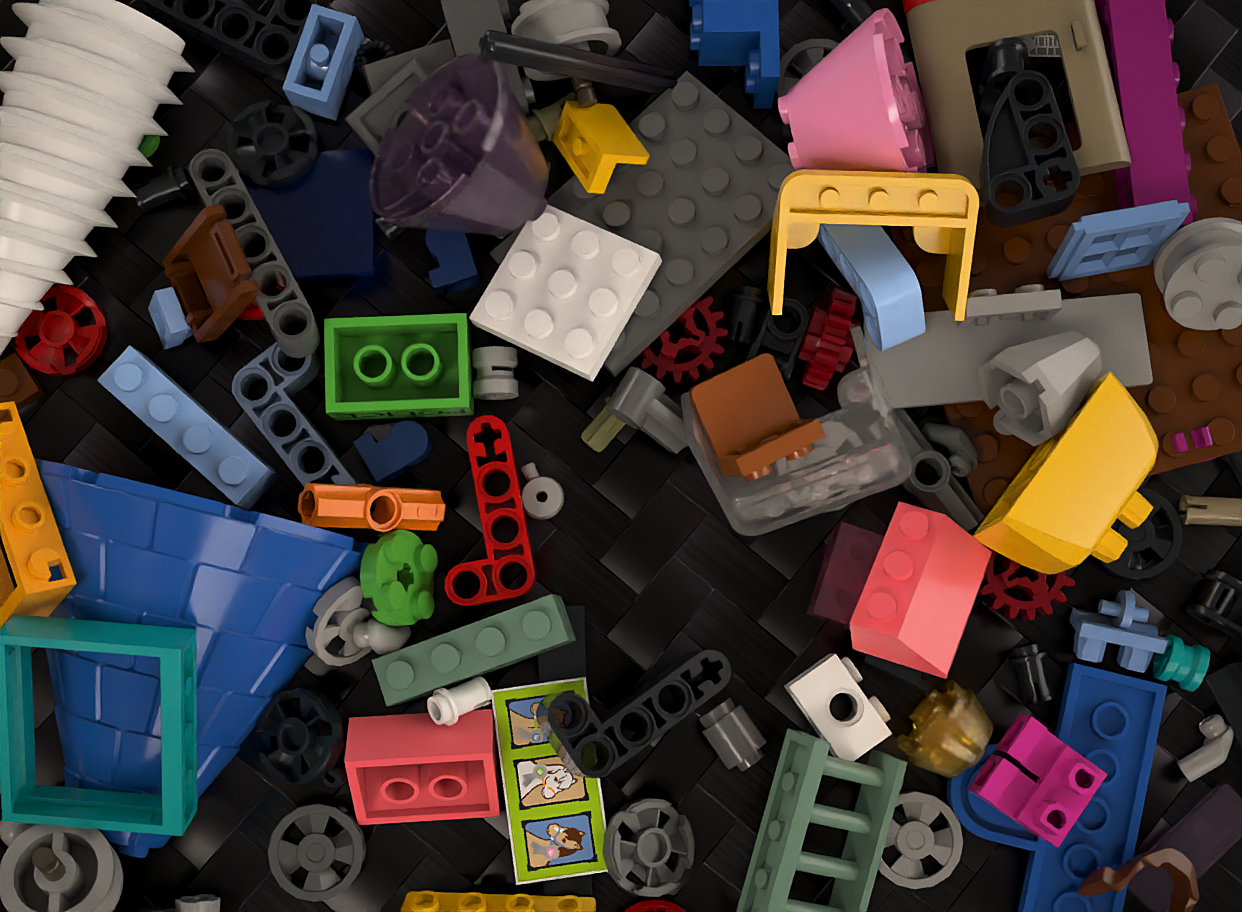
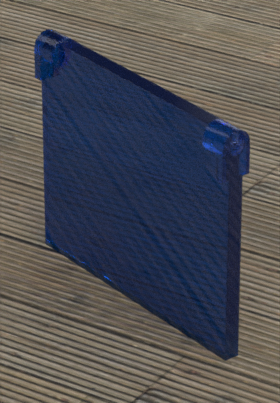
M370 149L318 152V157L307 174L297 182L280 188L257 186L247 182L239 174L295 280L375 276L377 266L375 264L373 220V153ZM268 163L262 177H270L274 171H277L276 163ZM223 175L212 176L208 179V182L218 181ZM233 212L226 219H236L244 212ZM252 249L247 253L246 257L259 256L263 253L264 249Z

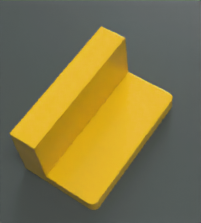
M566 101L552 141L587 193L604 194L616 163L647 164L650 157L649 153L613 105L597 103L589 108H580L579 102Z

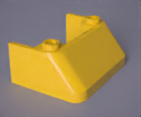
M811 169L792 172L784 179L780 186L771 227L767 292L772 315H782L787 249H799L808 246L817 237L820 223L912 226L913 237L921 249L929 253L947 254L942 296L954 321H964L979 208V196L976 189L967 178L957 174Z

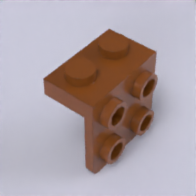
M768 353L757 355L694 385L689 391L690 400L723 476L745 477L746 481L758 479L773 470L770 465L771 463L783 457H786L787 461L803 457L813 451L811 443L826 437L819 419L799 418L775 359Z

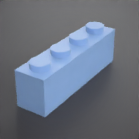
M129 345L97 380L236 505L250 510L279 478V473L153 361Z

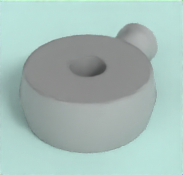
M534 462L521 467V472H523L527 481L521 490L524 511L529 516L540 520L555 516L561 510L564 503V492L561 485L551 477L540 476ZM540 493L548 495L545 502L537 501V496Z

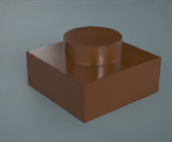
M16 352L0 361V403L14 401L17 410H20L45 394L28 364Z

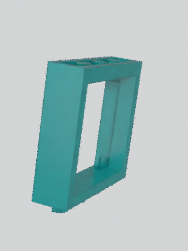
M17 614L11 617L0 628V793L2 821L183 836L197 813L196 629ZM31 647L160 657L162 795L36 785Z

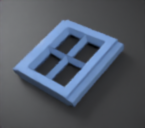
M1177 200L1081 216L1078 222L1072 223L1047 268L1048 278L1058 277L1059 281L1149 265L1152 260H1155L1163 243L1177 231L1189 214L1188 202L1178 204Z

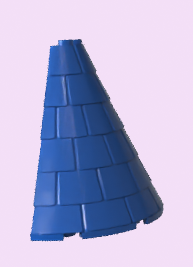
M34 458L77 583L49 617L196 629L198 803L199 797L241 749L239 747L240 744L257 726V721L271 698L284 689L314 653L308 648L305 633L307 626L314 630V624L319 617L312 611L316 602L330 587L345 578L354 576L360 581L362 557L368 544L372 543L358 542L352 537L268 514L244 511L241 508L214 500L104 473L97 475L94 472ZM59 566L49 567L51 573L49 582L63 579ZM45 648L56 701L54 711L65 761L63 766L65 786L70 788L162 795L160 657ZM98 829L108 842L119 844V853L140 858L147 857L149 848L164 847L172 836Z

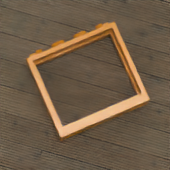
M14 401L0 403V536L17 587L14 588L0 546V628L15 614L49 617L77 584ZM59 566L63 579L49 582L51 577L49 567Z

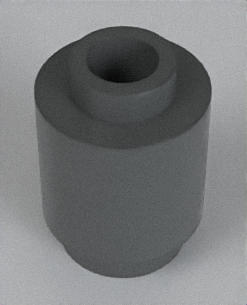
M730 697L699 718L705 727L702 733L727 769L737 765L740 771L743 772L765 756L760 748L767 741L741 704L736 706Z

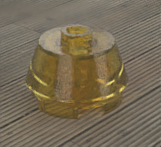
M948 680L945 686L948 689L947 692L942 695L934 689L909 717L914 721L913 730L909 737L905 734L898 737L897 747L909 756L908 761L910 764L947 778H954L967 768L976 765L987 750L986 745L993 732V724L970 688L963 689L953 680Z

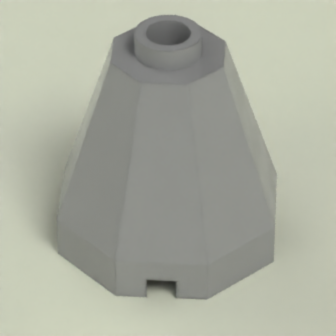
M1074 330L1006 348L977 369L983 400L991 410L998 405L1005 415L999 419V422L1006 431L1035 447L1066 427L1102 370L1101 351L1098 344L1091 337Z

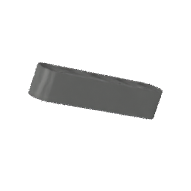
M209 148L200 151L191 160L189 170L205 207L221 204L227 216L237 211L244 212L236 219H226V216L223 222L229 221L245 257L252 249H264L263 253L259 256L246 257L253 273L248 281H256L260 288V293L254 300L280 349L290 357L303 358L309 356L319 346L320 333L308 302L229 156L219 149ZM223 175L218 181L208 182V179L212 176ZM272 287H285L279 295H265ZM292 325H306V328L300 334H285Z

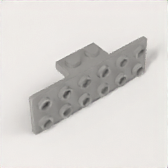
M1040 284L1016 288L1013 294L997 295L996 289L976 290L968 293L964 321H954L949 310L924 312L926 326L924 334L882 352L878 351L868 334L864 320L862 322L870 400L874 411L984 401L977 372L978 368L1006 348L1071 330L1091 337L1100 348L1102 370L1095 381L1111 371L1125 388L1147 386L1153 382L1142 301L1138 293L1061 300L1060 289L1044 291V286Z

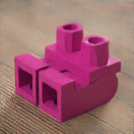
M1018 714L995 750L1037 780L1033 781L1005 758L991 754L967 790L1029 832L1058 848L1108 774L1047 730L1048 728L1034 717Z

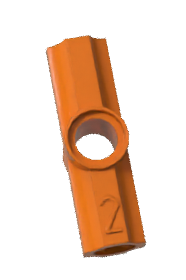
M306 483L303 492L299 494L298 512L301 515L302 524L312 527L368 528L380 532L391 531L392 529L436 531L440 522L444 521L446 504L441 498V491L435 489L378 487L365 483L356 485ZM374 499H375V500H376L375 511L373 512L372 515H370V507H371L372 502H373Z

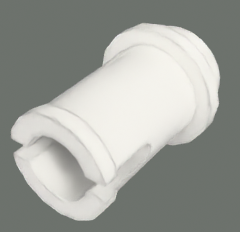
M476 676L470 681L449 690L445 688L436 689L433 696L427 700L429 714L438 725L443 723L448 726L453 725L457 722L459 716L481 706L489 705L491 703L489 700L492 699L491 689L486 680L481 676Z

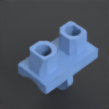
M1121 590L1116 596L1115 602L1101 599L1098 605V613L1073 608L1069 621L1076 631L1073 651L1077 658L1095 663L1102 662L1107 642L1119 644L1120 649L1116 659L1118 664L1128 670L1144 673L1152 659L1153 653L1164 654L1168 641L1166 638L1158 636V628L1155 625L1146 624L1149 617V609L1135 606V595L1131 591Z

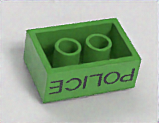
M467 313L324 319L326 413L335 421L474 415L472 392L473 366L471 358L472 330Z

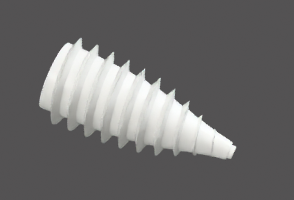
M40 0L38 4L15 3L12 4V10L28 27L25 37L0 38V44L16 60L13 72L0 71V90L5 93L2 106H0V355L12 337L18 336L17 330L33 310H45L40 299L54 283L73 285V282L63 270L75 255L98 257L84 240L95 226L118 228L117 224L104 211V208L113 196L136 197L121 179L129 166L154 167L138 150V147L145 135L169 136L153 119V116L159 104L183 105L167 87L173 73L195 72L181 56L186 45L181 37L152 18L116 0Z

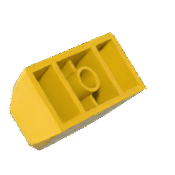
M1111 371L1093 382L1066 427L1038 445L973 534V537L980 543L1025 567L1047 574H1056L1080 565L1090 554L1107 564L1120 557L1127 547L1128 541L1113 530L1111 526L1118 518L1129 528L1134 529L1139 527L1152 511L1153 506L1137 492V489L1155 465L1159 443L1147 416Z

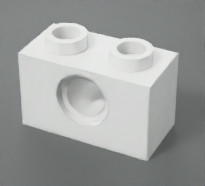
M828 654L784 685V687L821 740L831 743L829 751L833 757L855 761L892 734L885 724L891 718L874 695L867 699L857 683L863 680L851 660L847 656L840 660L836 654ZM839 693H845L852 701V711L843 720H836L831 715L829 709L831 699Z

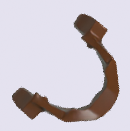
M1173 848L1157 849L1139 854L1126 861L1116 870L1103 866L1088 875L1077 890V893L1083 897H1092L1111 890L1118 893L1123 890L1137 872L1148 865L1153 868L1160 867L1166 869L1174 882L1173 898L1168 912H1191L1199 899L1194 866L1182 852Z

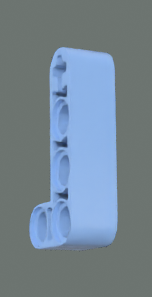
M820 223L817 239L860 299L866 329L878 351H885L924 334L926 326L922 293L918 279L909 263L880 225Z

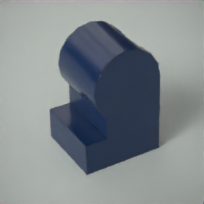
M440 219L432 223L427 229L425 240L434 261L440 265V268L428 271L433 289L438 298L482 285L468 239L462 226L451 219Z
M408 420L396 423L390 429L387 437L379 442L370 432L353 441L374 479L381 486L422 463L428 458L432 450L430 435L420 424Z

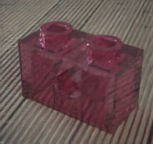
M844 522L834 526L807 615L850 629L851 618L885 536Z

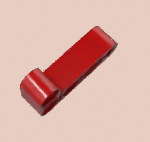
M483 415L476 418L469 425L467 445L488 559L454 566L445 578L447 596L454 603L464 607H477L519 599L528 595L536 583V570L522 503L512 439L501 419L492 415ZM492 429L496 436H501V438L494 441L495 454L498 460L507 457V462H490L486 447L483 443L478 442V440L485 437L484 430ZM481 461L489 462L487 464H484L483 466H480ZM495 473H503L510 478L508 491L499 497L488 495L485 490L487 479ZM504 518L515 520L519 526L517 537L509 543H500L495 540L493 535L495 524ZM511 564H520L527 571L525 584L517 590L507 589L502 582V573ZM467 572L475 573L480 580L479 592L470 599L461 598L456 591L458 578Z

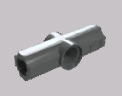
M903 408L892 410L866 430L900 475L903 487L910 494L915 495L925 509L947 515L967 532L985 519L951 473L948 460L932 448ZM918 462H925L933 467L935 480L932 485L927 486L917 480L915 467Z

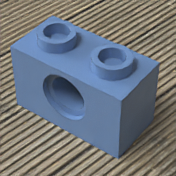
M312 4L282 88L291 105L300 107L306 112L336 121L355 68L354 59L357 55L356 51L360 49V45L363 44L365 39L357 17Z

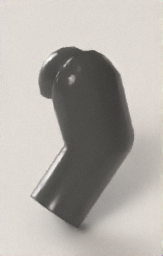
M933 421L924 423L921 433L929 444L947 448L951 456L948 458V462L951 466L952 474L958 477H965L970 474L971 470L977 469L980 455L965 429Z

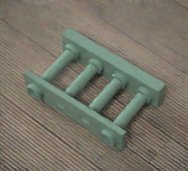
M788 728L736 912H866L898 795L903 786L908 762L876 749H871L867 765L828 756L831 743L805 732ZM822 775L862 784L854 812L814 803ZM809 822L849 831L841 859L801 851ZM796 870L835 878L828 906L788 899Z

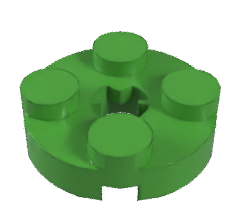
M408 530L386 531L378 534L377 536L380 538L377 543L368 544L365 549L360 568V582L364 598L372 597L374 605L378 609V611H371L376 620L387 626L413 625L420 619L430 618L435 608L433 592L434 570L438 563L436 550L430 544L424 545L417 535Z

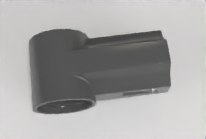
M630 367L606 403L605 408L627 425L644 431L669 452L677 454L684 447L690 446L698 433L696 430L698 421L664 394L666 388L657 379L639 368Z

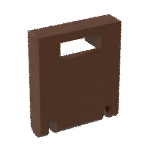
M221 204L204 208L162 261L165 267V275L171 281L186 316L185 321L187 325H190L197 343L217 340L260 293L257 282L248 281L253 275L231 223L229 221L223 222L227 214ZM195 273H197V275H198V278H199V280H200V282H201V285H202V287H203V289H204V292H205V294H206V296H207V298H208V301H209V303H210V305H211V308H209V306H208V303H207V301H206V299H205V297H204V294H203V292H202V290H201V287H200V285H199V283H198V280H197V278H196V276H195Z

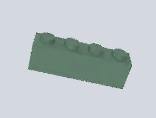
M551 594L373 659L372 663L386 706H393L410 702L432 694L436 689L454 686L476 676L484 675L577 640L562 597Z

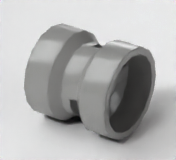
M491 346L476 348L471 351L472 366L477 370V378L472 382L473 398L480 400H505L519 396L518 381L513 376V369L518 365L517 349Z

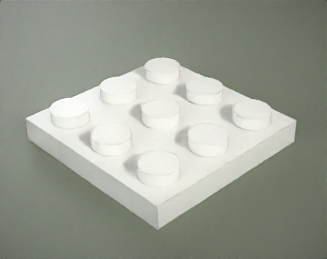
M539 201L469 319L475 326L593 382L661 265L662 260L660 255L654 251Z

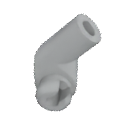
M370 618L368 622H359L353 629L354 642L358 647L367 648L371 646L377 654L382 656L400 650L411 636L409 625L387 626L375 618Z
M1218 714L1206 717L1199 724L1200 731L1206 737L1202 747L1177 761L1180 769L1190 782L1223 764L1227 759L1234 738V732L1232 727L1226 725L1223 717Z

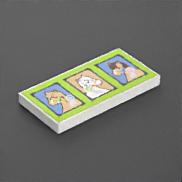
M586 677L491 690L516 885L608 872L603 857L604 833L607 825L600 778H585L572 774L565 767L539 728L536 720V710L539 703L544 697L553 693H576L582 696L590 706ZM562 701L555 707L554 720L560 728H565L572 719V711L570 706ZM592 742L587 743L581 752V760L587 769L592 768L597 763L596 746Z

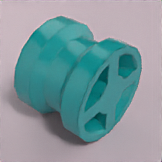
M1169 634L1165 637L1168 642L1164 654L1156 653L1152 675L1155 679L1165 682L1170 679L1178 682L1180 688L1193 692L1200 686L1206 675L1210 661V651L1201 645H1194L1192 647L1185 645L1180 637Z

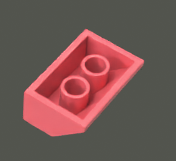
M899 501L850 621L852 648L946 679L991 559L992 551L947 515Z
M493 709L472 710L459 716L457 722L450 726L444 723L441 725L436 724L429 713L349 718L344 763L358 825L500 816L498 750Z

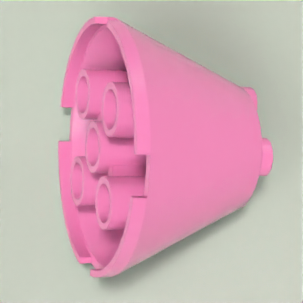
M888 8L875 11L788 90L787 95L778 98L781 118L785 125L790 124L794 142L788 143V152L795 170L804 168L811 170L928 173L927 168L936 166L923 96L913 62L904 63L899 43L904 42V37L895 17Z

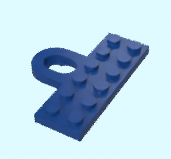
M1069 663L1054 736L1108 775L1058 848L1029 832L967 790L991 754L1005 758L1019 768V771L1031 777L1034 781L1037 780L995 750L998 743H985L975 746L963 753L953 765L947 781V799L951 810L960 824L969 832L983 839L1030 850L1018 912L1123 911L1128 883L1118 893L1111 890L1092 897H1083L1077 893V890L1083 880L1093 871L1103 866L1116 870L1134 856L1167 691L1166 685L1076 663Z

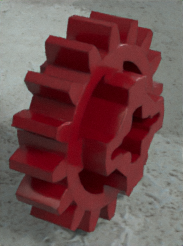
M835 287L825 308L815 307L812 316L809 318L808 326L798 352V358L807 361L802 377L803 385L824 391V388H827L829 379L832 378L834 370L842 373L846 363L848 364L861 326V320L852 317L856 307V294Z
M711 296L705 298L702 302L697 299L656 338L660 347L659 356L657 357L648 346L637 356H643L644 358L640 369L645 372L652 367L656 369V379L659 382L664 379L666 374L672 375L674 386H679L684 374H688L693 383L697 382L699 379L698 369L700 367L711 373L715 365L709 357H722L725 350L716 341L724 340L728 335L726 329L716 328V325L723 320L724 314L723 311L710 312L714 299ZM695 313L703 320L707 329V336L705 332L697 329L693 320ZM676 326L684 328L683 336L685 338H680L677 344L670 342L669 332H673ZM688 353L696 356L699 354L698 357L689 362L674 364L678 357Z
M988 548L992 551V555L982 580L983 585L980 586L977 596L989 594L992 597L987 607L989 610H997L1003 605L1005 606L1004 618L1015 619L1020 610L1024 621L1035 620V608L1043 616L1053 613L1050 601L1061 604L1068 600L1060 590L1062 587L1074 586L1075 581L1065 576L1066 570L1051 574L1048 585L1045 581L1047 573H1041L1031 568L1025 572V577L1008 578L1021 565ZM998 553L1001 559L998 570L994 573L993 564ZM1008 588L1019 590L1022 597H1026L1028 601L1016 600L1005 594L1003 590Z

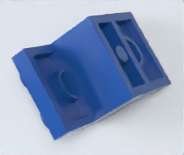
M689 0V7H692L690 50H698V66H745L744 89L745 93H753V109H771L780 79L778 0Z

